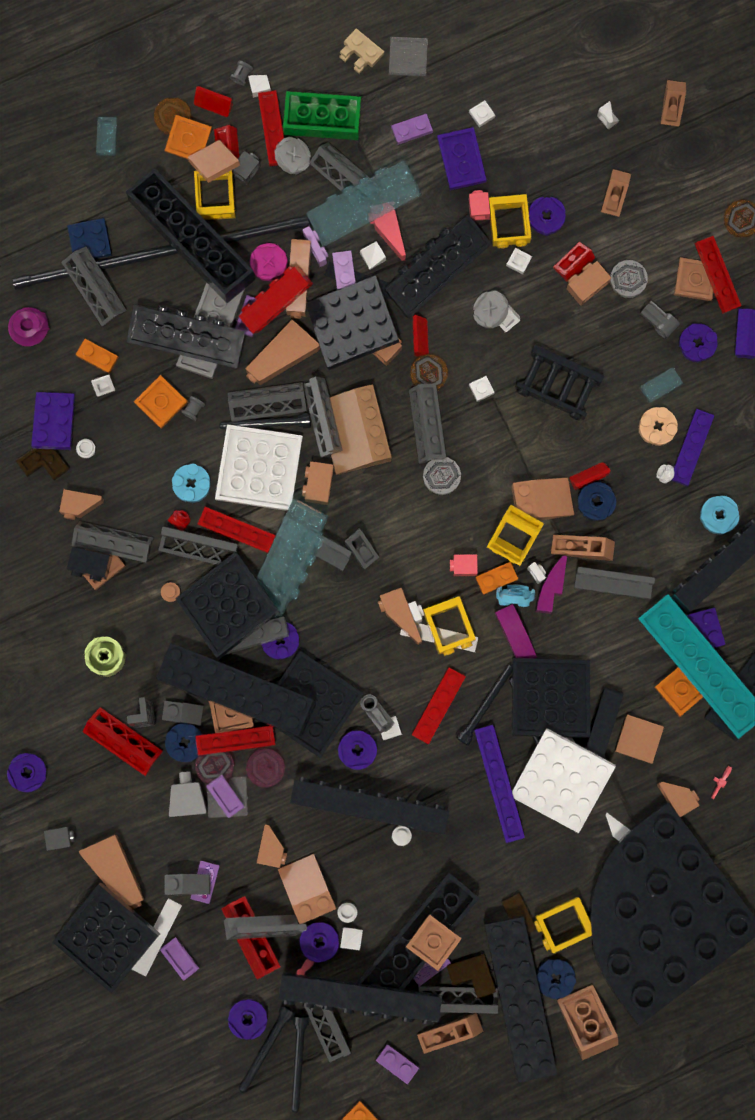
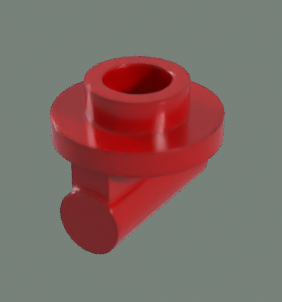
M176 510L168 521L178 530L185 531L190 523V518L185 511Z

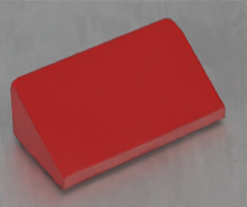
M199 86L196 87L195 106L225 117L229 116L233 107L231 98Z
M227 125L214 129L215 142L220 140L238 159L237 128Z
M578 242L553 268L568 282L575 274L579 275L583 271L582 269L595 259V256L591 249Z
M418 315L413 316L415 357L429 355L427 319Z
M602 462L571 476L569 480L574 490H578L608 476L611 470Z

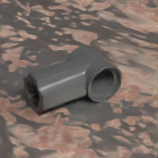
M652 301L640 313L654 326L656 332L665 339L680 325L674 316L666 314Z
M370 694L361 699L362 709L380 733L390 730L395 723L377 698ZM375 703L373 708L367 709L369 704Z

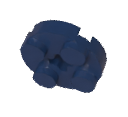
M601 482L585 486L578 496L579 511L584 517L592 521L605 520L613 513L616 507V497L613 490ZM599 497L602 505L596 507L592 499Z
M186 723L174 726L166 735L165 747L168 754L176 761L184 763L197 759L199 756L197 754L195 736L202 735L201 731L195 726ZM184 737L186 740H190L188 748L179 745Z
M550 959L542 963L538 968V986L545 996L552 999H560L572 992L576 979L573 968L567 962L559 959ZM552 974H555L556 976L560 974L561 978L559 979V984H557L556 982L553 984L551 983V980L553 979L551 977Z

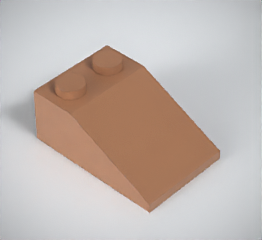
M568 478L530 480L512 484L514 506L540 521L574 515Z
M314 854L278 869L299 924L336 909Z
M593 985L557 1000L582 1060L618 1045V1036Z

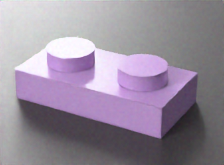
M310 227L303 229V236L306 240L311 241L312 253L319 266L326 265L328 254L324 247L320 248L318 244L320 239L316 231H312Z
M351 251L332 253L337 290L355 284Z

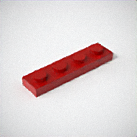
M274 90L258 93L269 167L278 165L275 159L276 145L284 139L277 92Z
M714 236L694 243L722 314L740 307L741 303Z
M207 507L204 508L198 525L268 554L276 538L274 534Z
M448 668L412 736L429 745L466 676Z
M272 726L195 736L198 756L275 746Z

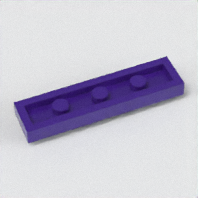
M699 409L695 410L674 466V477L671 481L684 486L689 485L714 415Z

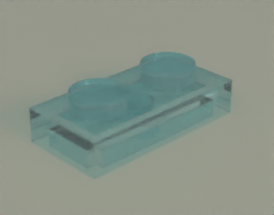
M98 117L96 154L116 156L117 118Z
M671 368L642 385L640 389L648 402L652 403L681 386L683 382L675 369Z

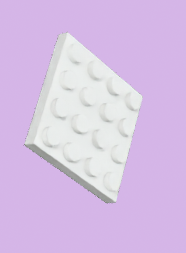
M227 425L215 500L291 511L303 436Z
M546 728L512 790L514 799L579 833L616 765Z

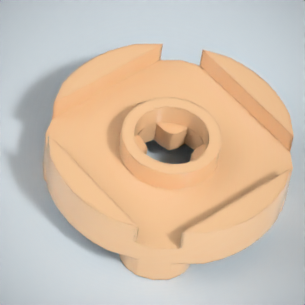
M655 407L647 410L640 420L639 433L647 443L656 446L669 443L677 432V420L673 413L665 407ZM655 422L662 423V431L654 430Z

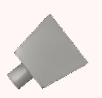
M191 772L179 773L180 784L171 785L169 817L207 814L208 811L201 784L199 782L192 783Z

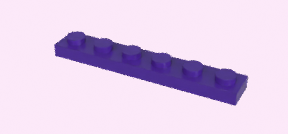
M490 725L476 729L474 732L505 842L523 839L525 836L494 726Z

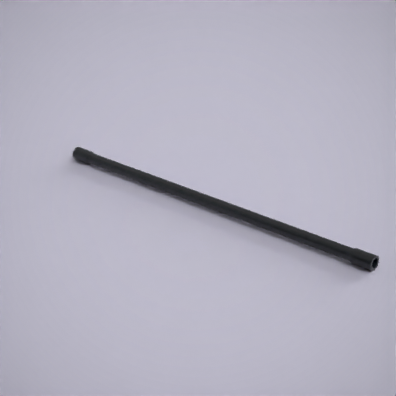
M306 215L220 236L226 243L290 229L295 230L309 227V221ZM166 246L96 261L101 270L179 253L172 246ZM63 268L13 278V285L16 290L30 287L34 284L67 278L70 275Z

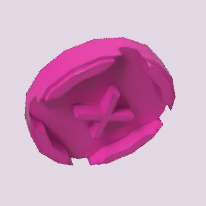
M266 243L259 245L250 257V266L255 276L264 281H273L280 278L287 269L286 253L276 244Z

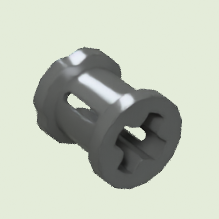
M238 61V67L234 74H231L230 79L236 84L244 86L246 83L245 79L249 72H252L253 68L244 61Z
M190 396V402L181 413L196 421L197 414L205 404L199 399Z

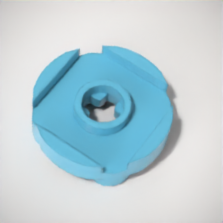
M196 464L184 465L175 472L172 478L173 490L182 501L199 502L209 493L210 477L205 469ZM189 479L196 480L194 488L186 486Z
M716 496L708 499L701 508L700 520L703 526L714 534L722 535L730 532L739 521L737 504L727 496ZM722 510L725 518L717 519L715 512Z
M507 585V589L502 590L501 586L496 590V598L499 600L500 605H510V603L521 607H527L535 599V590L529 591V587L524 585Z

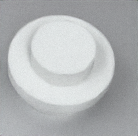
M89 439L79 441L76 446V451L82 458H90L96 450L94 443Z
M662 465L657 471V478L662 483H667L674 477V468L671 465Z
M404 826L395 828L392 833L393 841L400 846L407 845L412 837L410 830Z
M344 903L338 909V917L343 922H352L357 916V909L351 903Z

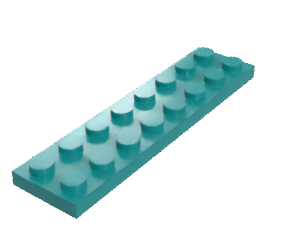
M666 595L638 618L738 739L755 726V697L669 595Z

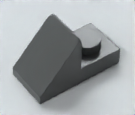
M360 529L345 540L346 549L352 552L362 568L366 569L379 558Z
M165 701L162 720L201 725L204 706Z

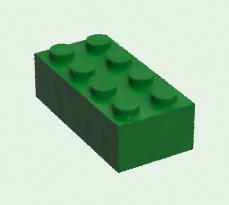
M286 91L283 122L284 135L358 140L361 97Z

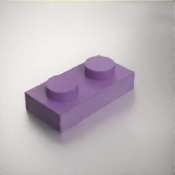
M427 114L391 125L397 145L433 133Z
M388 1044L376 1059L379 1064L406 1084L411 1081L419 1069L417 1065Z

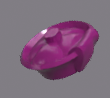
M29 307L16 311L8 324L11 338L22 346H34L40 343L45 338L47 331L50 330L46 313Z

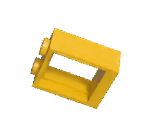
M232 170L214 179L228 180L229 206L202 207L201 181L206 180L198 171H194L196 212L204 220L235 218Z
M527 194L489 198L493 247L507 248L509 245L522 247L530 243L531 230ZM521 208L524 236L497 238L495 210Z
M510 505L487 548L520 566L544 523ZM506 522L531 536L524 550L499 537Z
M460 596L423 609L424 617L438 654L443 653L444 656L454 653L455 648L461 647L466 649L473 646L472 642L476 638ZM457 607L468 637L442 647L432 616Z
M579 897L535 916L537 921L534 922L538 933H543L545 939L542 942L547 951L550 950L551 953L560 951L592 936L591 922ZM573 906L585 932L555 946L543 919Z

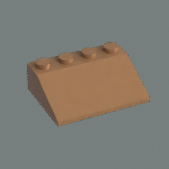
M373 384L330 397L343 450L331 455L336 475L391 462V453Z

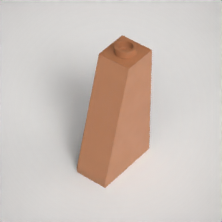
M292 239L290 266H299L309 278L312 253L311 241ZM308 289L286 308V313L291 318L300 319L301 316L306 317Z
M291 320L245 368L246 377L254 384L257 382L259 385H262L318 352L320 345L296 322Z
M117 835L79 851L83 859L108 889L131 909L142 905L141 901L145 900Z

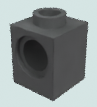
M244 151L238 158L240 166L233 169L232 173L247 185L260 169V163L256 155L253 153L248 154Z
M70 827L44 831L47 851L72 847V842H75L74 831H70Z

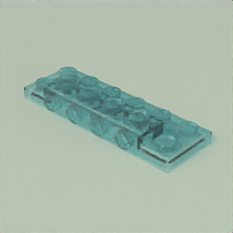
M405 160L387 170L382 168L376 171L375 176L370 179L365 177L359 180V185L355 187L351 185L344 188L342 194L338 196L334 194L326 198L327 202L306 213L323 247L422 195Z
M297 499L292 500L257 577L260 585L280 611V613L274 616L275 618L282 617L288 603L298 597L300 593L298 586L308 576V573L305 571L308 565L311 566L315 561L316 556L313 554L316 548L319 549L323 544L324 539L321 538L323 535L322 530L329 517Z

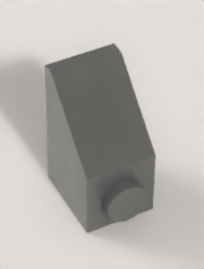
M165 875V895H210V875Z

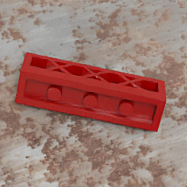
M101 707L87 721L82 731L144 776L148 774L154 762L163 752ZM100 715L106 719L107 723H101L96 718ZM113 728H119L123 734L115 733ZM129 739H135L138 745H132ZM145 750L155 753L153 758L145 754Z

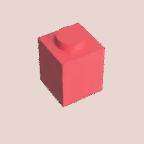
M478 190L469 194V211L473 221L489 220L488 192L483 193V191Z
M477 554L454 555L453 560H450V571H454V576H477Z

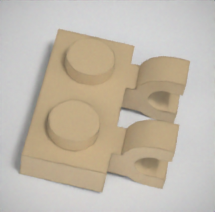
M355 29L344 41L345 47L340 51V58L344 62L353 53L360 57L354 63V70L359 74L367 64L373 67L384 55V51L358 29Z

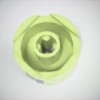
M110 637L95 638L85 649L86 665L92 672L100 676L110 677L115 675L125 664L126 654L124 648L119 642ZM109 652V654L107 655L109 659H104L103 661H101L103 659L101 655L103 653L107 654Z

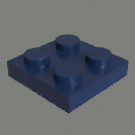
M104 218L67 225L72 253L87 247L94 259L112 256Z

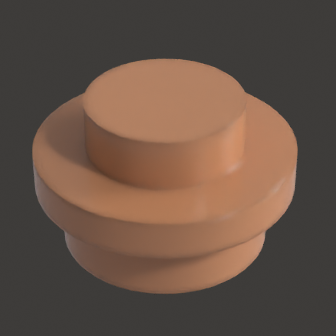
M166 583L161 589L162 598L168 602L176 601L175 598L180 595V589L175 583Z

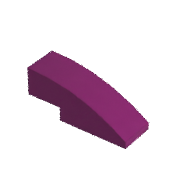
M562 556L547 576L540 591L535 612L552 613L554 595L561 596L563 592L567 556Z
M512 604L495 612V616L515 658L536 659V653L514 605Z

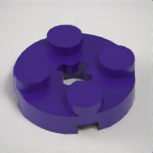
M540 197L531 204L529 221L533 230L548 236L562 228L566 215L565 208L558 199ZM550 212L551 219H543L544 215L542 213Z
M704 324L690 325L682 332L679 338V347L683 356L692 362H701L711 358L717 349V334ZM701 339L703 346L695 347L696 343L693 340Z
M287 622L289 636L283 639L285 641L284 644L276 645L277 640L261 644L264 652L269 657L285 659L291 657L297 651L299 635L293 625Z
M352 731L342 738L338 746V754L345 766L354 770H361L373 763L377 754V746L369 734L363 731ZM355 745H359L360 748H363V752H360V756H356V753H352V749L355 748Z
M20 754L9 765L7 771L8 781L12 787L19 791H36L47 779L46 765L36 755ZM26 767L28 770H32L30 778H27V776H22V773L25 772L24 768Z
M323 922L309 925L300 937V947L304 956L314 962H323L332 958L339 947V939L335 929ZM320 937H323V942L325 943V945H320L319 948H317L314 939H319Z
M252 999L237 1002L231 1008L228 1017L231 1032L236 1037L246 1040L259 1037L264 1032L268 1021L265 1008L259 1002ZM243 1015H252L253 1018L251 1020L253 1023L251 1025L249 1023L244 1024Z

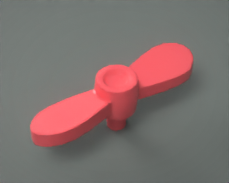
M728 766L722 778L714 777L713 780L717 782V787L711 796L712 799L715 798L721 787L724 788L726 785V778L729 776L732 767Z
M307 959L301 969L297 970L296 974L305 975V972L313 966L314 961Z

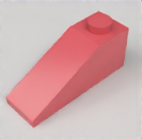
M393 201L371 206V213H368L370 224H374L375 230L401 261L405 260L406 254Z

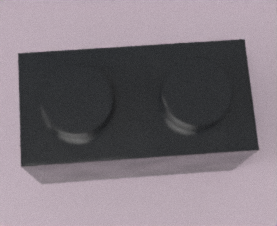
M72 547L67 570L71 572L72 576L82 578L83 575L90 576V580L101 582V579L107 580L112 557Z

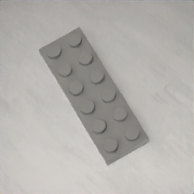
M206 283L195 314L206 316V320L212 322L213 319L223 320L225 325L232 327L245 289L230 302L226 303ZM182 355L179 356L176 364L178 368L213 379L218 365Z

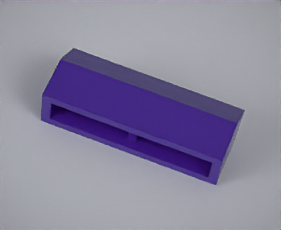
M739 309L735 351L737 358H755L754 309Z

